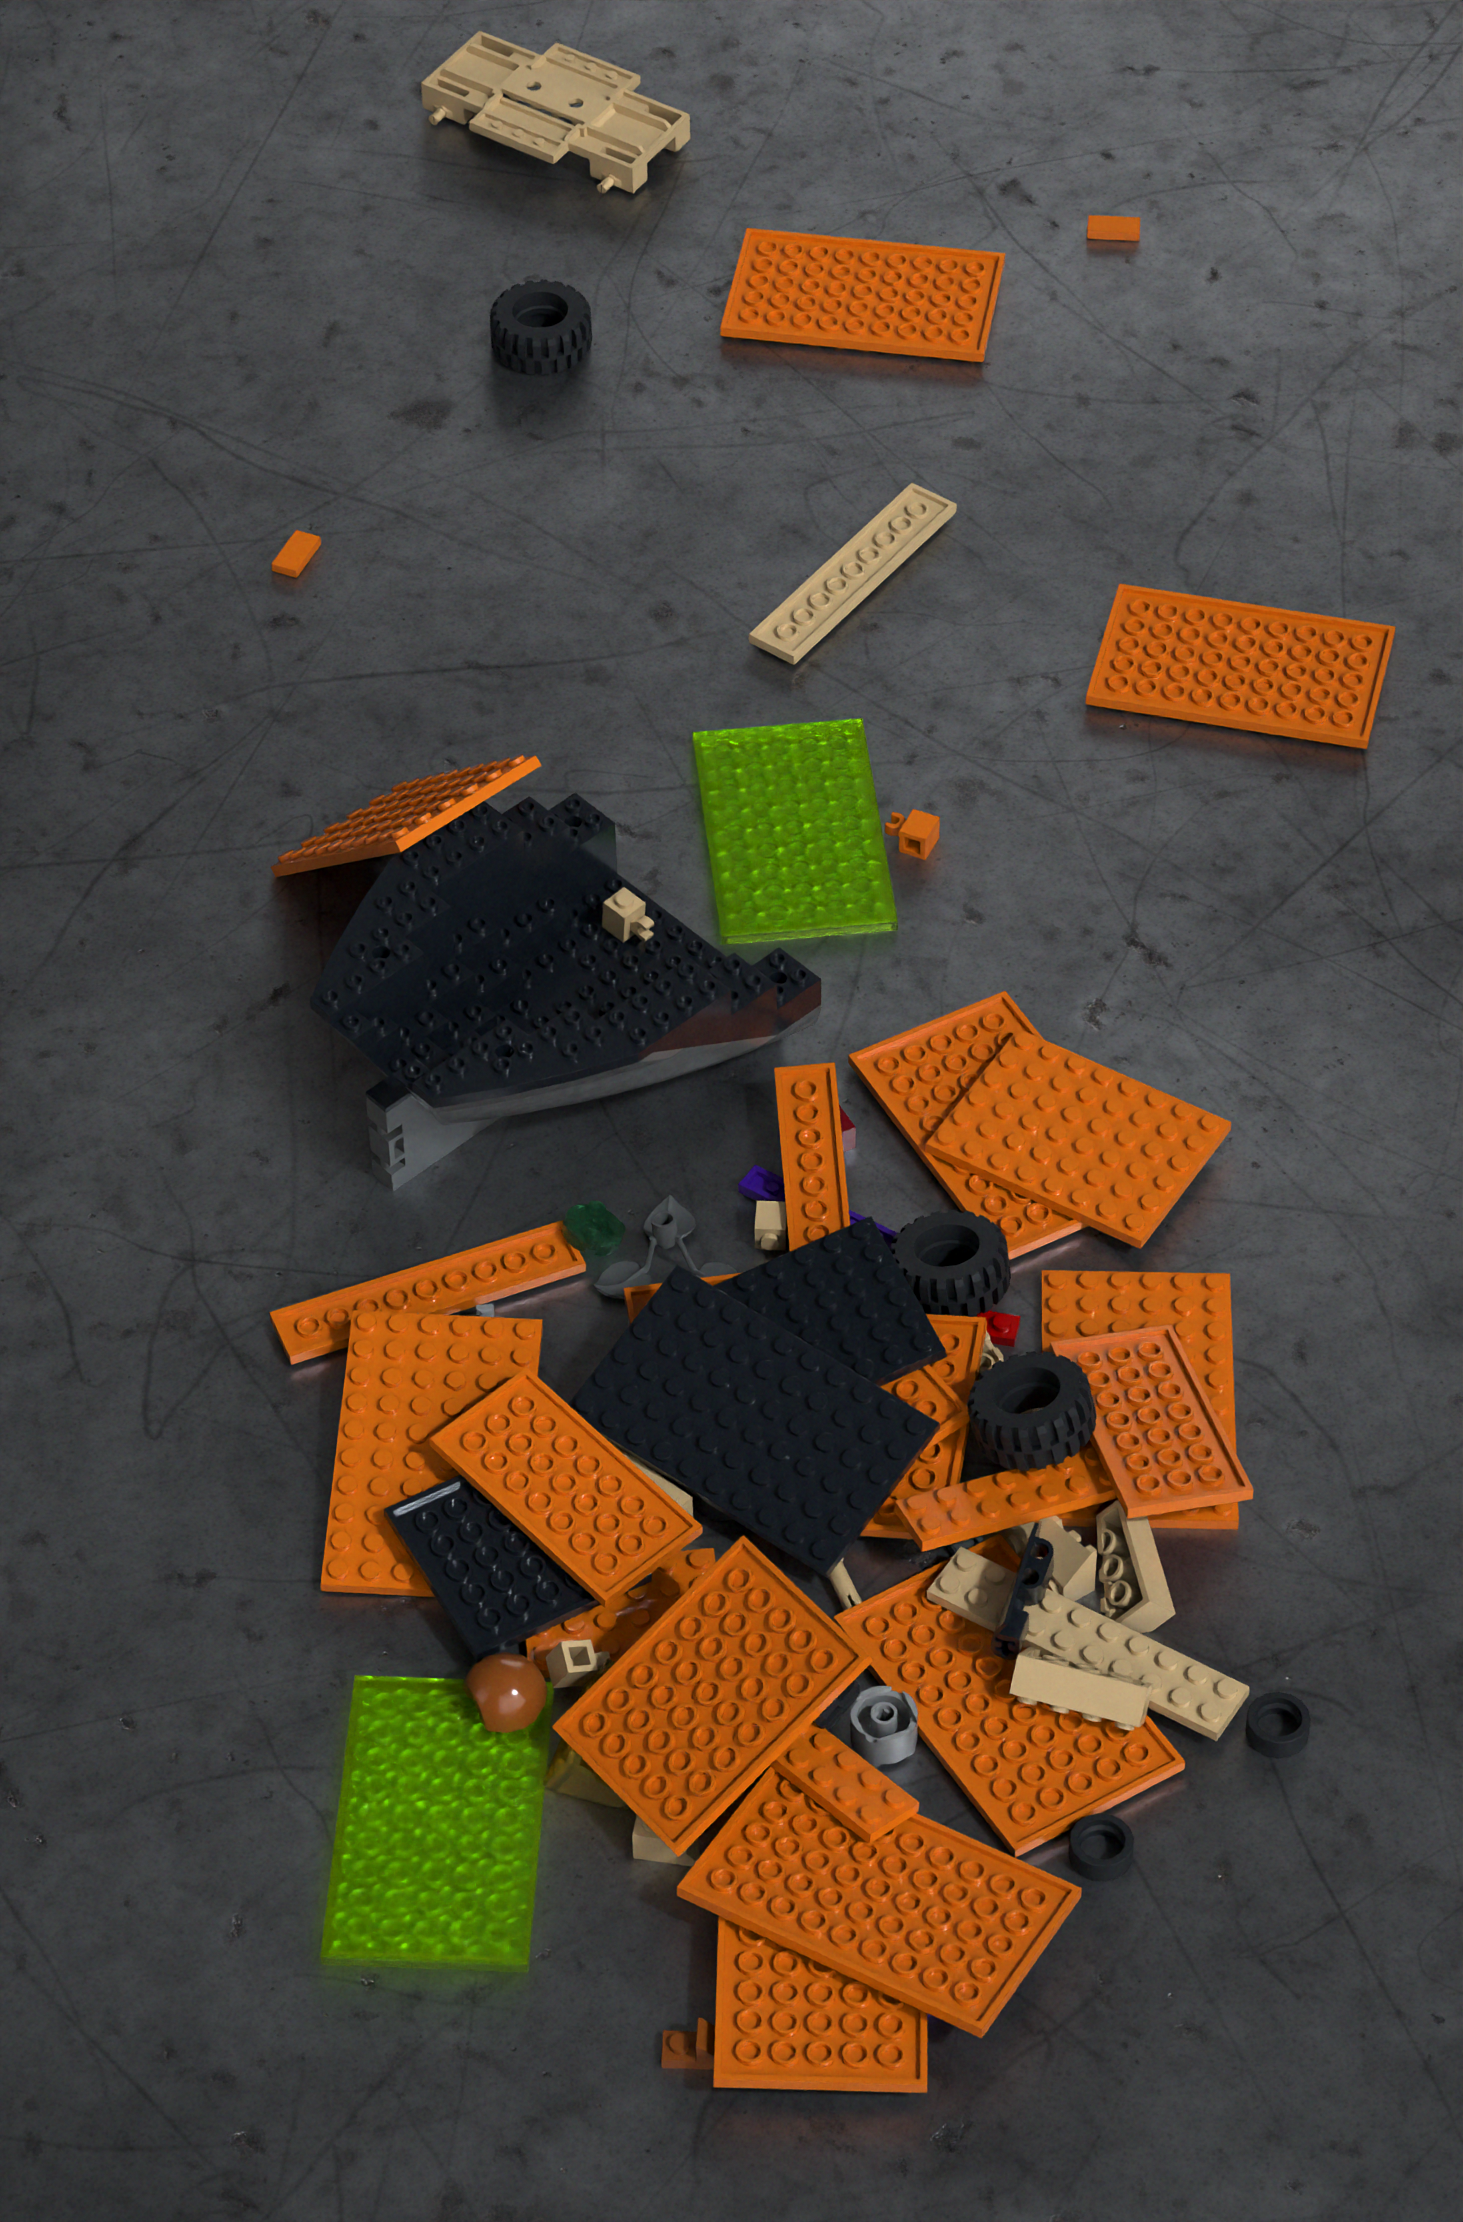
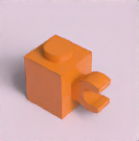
M913 809L905 820L902 814L892 812L891 823H885V833L890 836H899V852L926 860L939 839L940 817Z

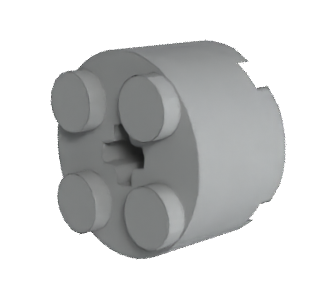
M885 1685L871 1687L861 1692L850 1711V1741L856 1753L876 1767L881 1764L899 1762L915 1752L918 1710L912 1697L904 1691L901 1694L893 1691L892 1687Z

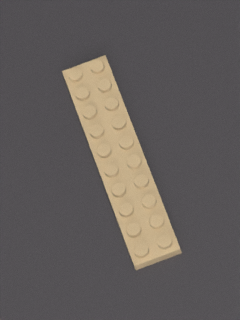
M911 483L749 633V643L795 665L956 513L957 504Z
M960 1547L927 1590V1599L994 1632L1016 1573ZM1048 1588L1041 1602L1033 1606H1024L1023 1611L1029 1613V1630L1023 1647L1039 1649L1042 1656H1053L1055 1654L1065 1657L1069 1661L1070 1666L1075 1667L1077 1663L1096 1666L1101 1669V1675L1107 1676L1108 1672H1116L1152 1683L1153 1688L1148 1708L1215 1741L1219 1739L1249 1696V1686Z

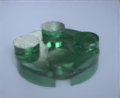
M593 1200L588 1204H578L568 1209L563 1220L562 1233L566 1241L577 1250L585 1253L587 1248L596 1251V1256H607L618 1250L626 1227L614 1214L606 1210L603 1203Z

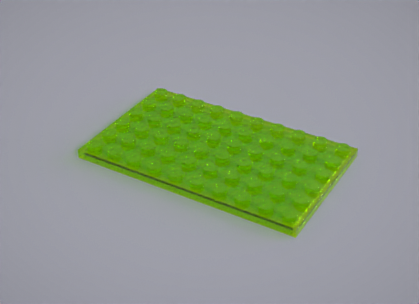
M863 718L692 732L722 945L898 930V918Z
M355 1675L320 1954L321 1964L529 1972L555 1688L552 1687L551 1682H546L548 1689L546 1703L537 1716V1720L524 1729L502 1733L485 1729L472 1698H468L463 1689L464 1679Z

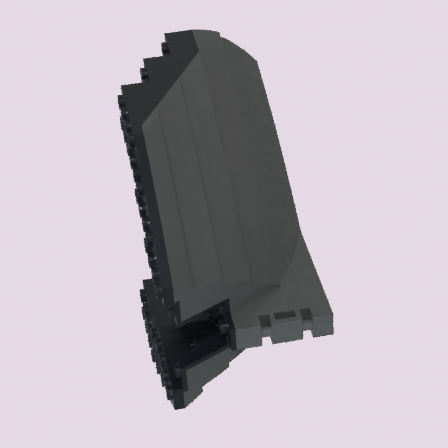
M574 793L549 810L530 796L503 814L483 801L393 857L361 901L334 947L310 998V1007L387 1076V1078L366 1091L365 1094L367 1116L373 1121V1123L368 1125L370 1148L376 1154V1156L371 1158L373 1175L394 1191L501 1117L577 1104L663 1082L730 1060L816 1024L821 1011V978L780 947L754 965H750L735 952L726 957L617 873L615 822L577 793ZM623 887L646 903L645 916L654 922V926L649 929L654 935L647 941H642L634 934L625 942H622L602 927L603 902Z

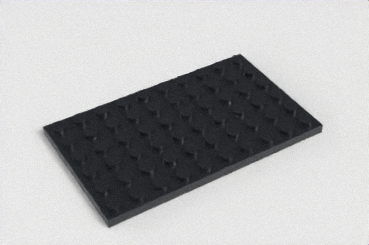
M679 1265L674 1268L568 1403L570 1407L611 1444L827 1578L940 1429V1423Z

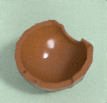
M508 1652L489 1655L472 1666L463 1683V1689L468 1698H472L485 1729L492 1732L509 1733L524 1729L536 1721L537 1716L545 1706L548 1692L546 1682L539 1668L524 1656Z

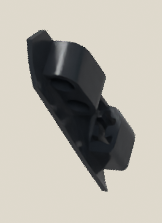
M1037 1520L1033 1525L991 1639L992 1652L1003 1659H1017L1029 1630V1613L1023 1611L1024 1606L1037 1605L1042 1601L1054 1570L1053 1545L1048 1540L1039 1538L1042 1521Z

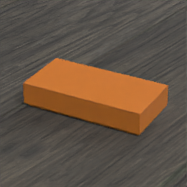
M1088 215L1087 239L1139 241L1141 217Z
M295 530L271 563L272 571L297 578L320 547L321 537Z

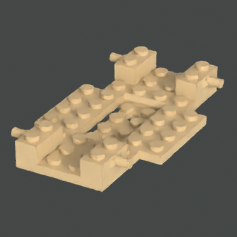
M479 31L421 83L423 108L434 112L428 117L431 124L437 125L441 119L446 117L461 124L469 121L470 131L551 164H555L568 151L590 159V176L602 180L597 185V190L600 193L602 192V194H605L612 186L634 193L647 181V163L662 148L677 152L690 140V114L633 92L640 85V75L557 42L543 55ZM537 86L540 87V89H539V90H536V91H531V90H528V89H527V88H535V87H537ZM503 95H509V99L504 98ZM514 101H524L526 103H529L530 108ZM578 103L583 104L581 107H578V108H574V107L569 106V105H576V104H578ZM544 109L546 111L551 112V116L539 112L537 110ZM564 117L566 119H569L572 121L573 125L556 118Z

